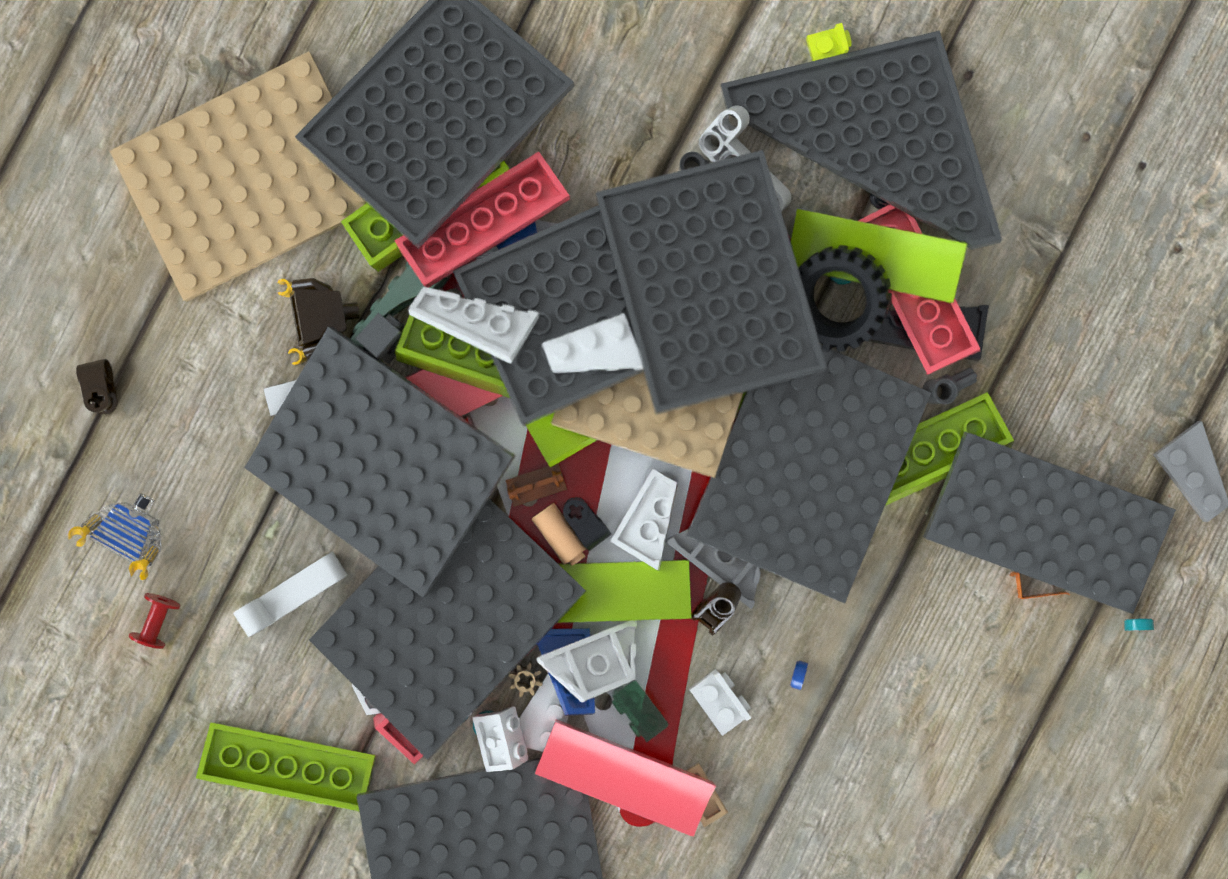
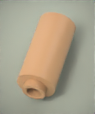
M555 503L532 518L534 524L564 565L569 562L573 566L585 557L583 551L587 548L579 540L575 531L566 521Z

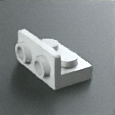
M715 669L690 687L689 690L723 736L743 720L748 721L751 719L747 712L751 707L742 695L736 697L731 688L735 685L726 672L720 674Z
M514 706L500 712L478 714L472 717L486 772L512 770L528 761L527 747L524 743L520 719Z

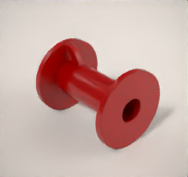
M145 593L144 598L152 602L151 608L141 633L131 632L129 638L147 647L163 649L165 643L157 639L168 609H180L181 605L167 597Z

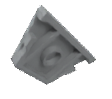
M689 529L666 540V543L717 583L729 582L735 584L741 591L740 601L750 609L754 607L756 588L761 574L760 567L687 537L686 534Z

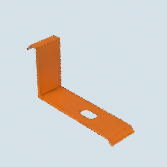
M1016 571L1009 574L1012 577L1016 575L1018 598L1027 599L1059 594L1070 595L1062 591L1022 596L1020 574Z

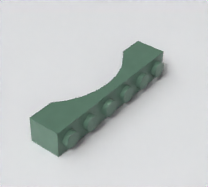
M406 262V270L400 277L396 276L388 285L389 291L383 299L379 298L374 302L370 309L371 314L367 319L361 320L353 330L354 335L351 340L369 353L370 351L355 338L377 313L384 317H387L389 314L394 317L406 307L412 305L424 287L408 262ZM448 275L429 288L441 290L452 275Z

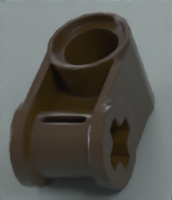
M107 359L77 365L76 374L85 407L94 413L110 414L114 412L118 406V398L110 362ZM102 397H104V401L100 402L99 406L98 401L102 400Z
M725 582L720 584L707 598L697 605L691 614L692 620H698L709 629V634L715 635L735 613L741 598L740 589L733 583Z

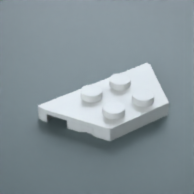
M637 620L627 621L539 656L536 659L542 667L576 698L584 702L635 680L636 666L634 665V658L636 656L637 644L634 643Z

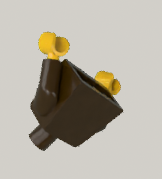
M315 278L298 279L292 282L286 279H279L277 282L281 285L287 284L286 291L278 292V294L283 297H290L299 347L303 346V348H292L289 350L288 354L298 352L300 355L299 360L293 362V365L303 364L307 358L311 357L328 327H334L343 333L347 330L345 320L359 319L360 317L357 302L342 304L340 291H333L330 285Z

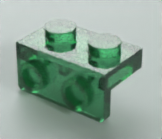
M636 680L630 682L625 687L620 686L613 691L612 697L614 700L612 704L621 715L624 713L631 721L629 726L638 738L642 735L645 741L648 742L668 727L667 720Z

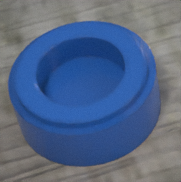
M800 660L796 662L790 683L791 688L801 690L808 663Z

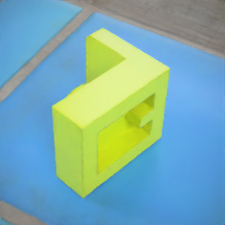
M842 23L836 24L833 29L807 35L806 37L812 61L848 53L849 47H851L850 33L848 30H844Z

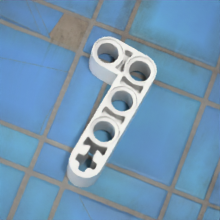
M738 105L728 108L719 114L701 135L699 147L712 162L729 159L731 155L740 156L751 153L737 139L749 124L750 117L747 110ZM730 114L734 115L737 118V127H734L730 124ZM711 135L718 137L719 147L712 144ZM770 172L782 212L791 202V193Z
M331 552L260 598L241 607L233 614L247 636L250 637L339 582L348 574L334 552Z

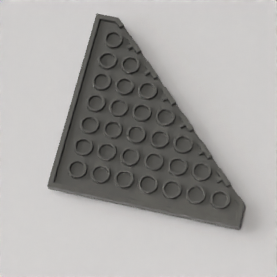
M940 30L721 83V92L726 110L736 105L744 107L750 117L748 126L953 240L966 243L967 247L971 250L998 244L1002 241Z

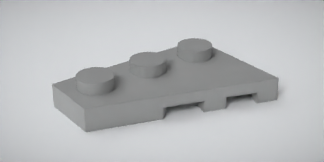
M1197 421L1153 454L1203 522H1209L1228 507V498L1202 421Z

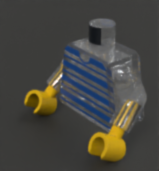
M139 493L133 505L127 502L110 504L94 513L82 523L81 527L71 528L68 532V540L76 534L81 535L82 538L76 542V546L81 547L86 543V535H91L90 540L131 562L129 566L131 577L136 570L141 569L143 571L140 573V580H145L148 577L147 567L153 564L162 549L161 530L158 528L160 521L148 514L155 500Z

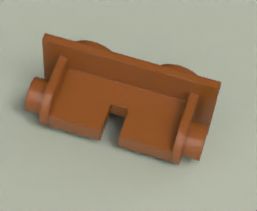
M559 463L552 467L547 466L505 480L508 487L507 492L509 498L512 499L514 507L567 490Z

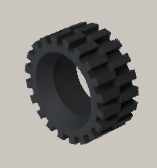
M840 245L837 249H833L832 246L824 248L821 252H816L798 267L820 344H823L822 350L830 351L832 347H837V352H843L849 346L855 349L863 341L867 342L878 331L890 309L888 306L891 302L892 293H889L888 289L891 284L889 278L885 279L883 276L885 269L882 265L877 267L873 263L876 258L871 254L866 257L861 254L863 250L856 247L853 250H848V246ZM833 271L846 272L854 276L862 284L866 294V306L863 314L849 322H836L826 318L819 311L814 300V288L819 277Z

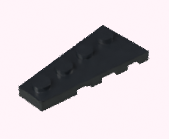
M989 305L960 307L981 350L964 359L973 361L981 359ZM896 310L888 312L878 331L868 340L869 342L915 350Z

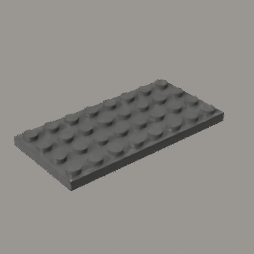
M964 432L923 537L1133 614L1176 509Z

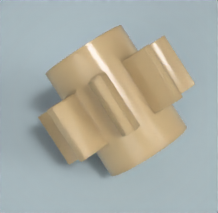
M532 661L526 667H522L519 663L516 666L518 672H511L508 675L514 679L510 689L517 688L520 690L519 697H522L524 692L528 691L534 696V686H542L543 681L537 679L542 670L538 669L535 671L531 668ZM522 673L525 676H532L530 685L519 681Z

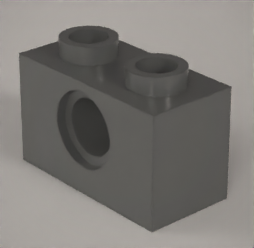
M377 313L355 339L374 356L390 364L396 357L395 350L405 326L390 314L384 317Z

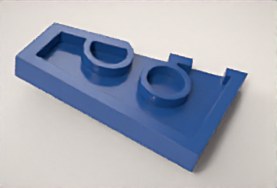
M590 628L551 629L538 643L541 655L590 637ZM549 673L565 716L595 714L594 698L581 702Z

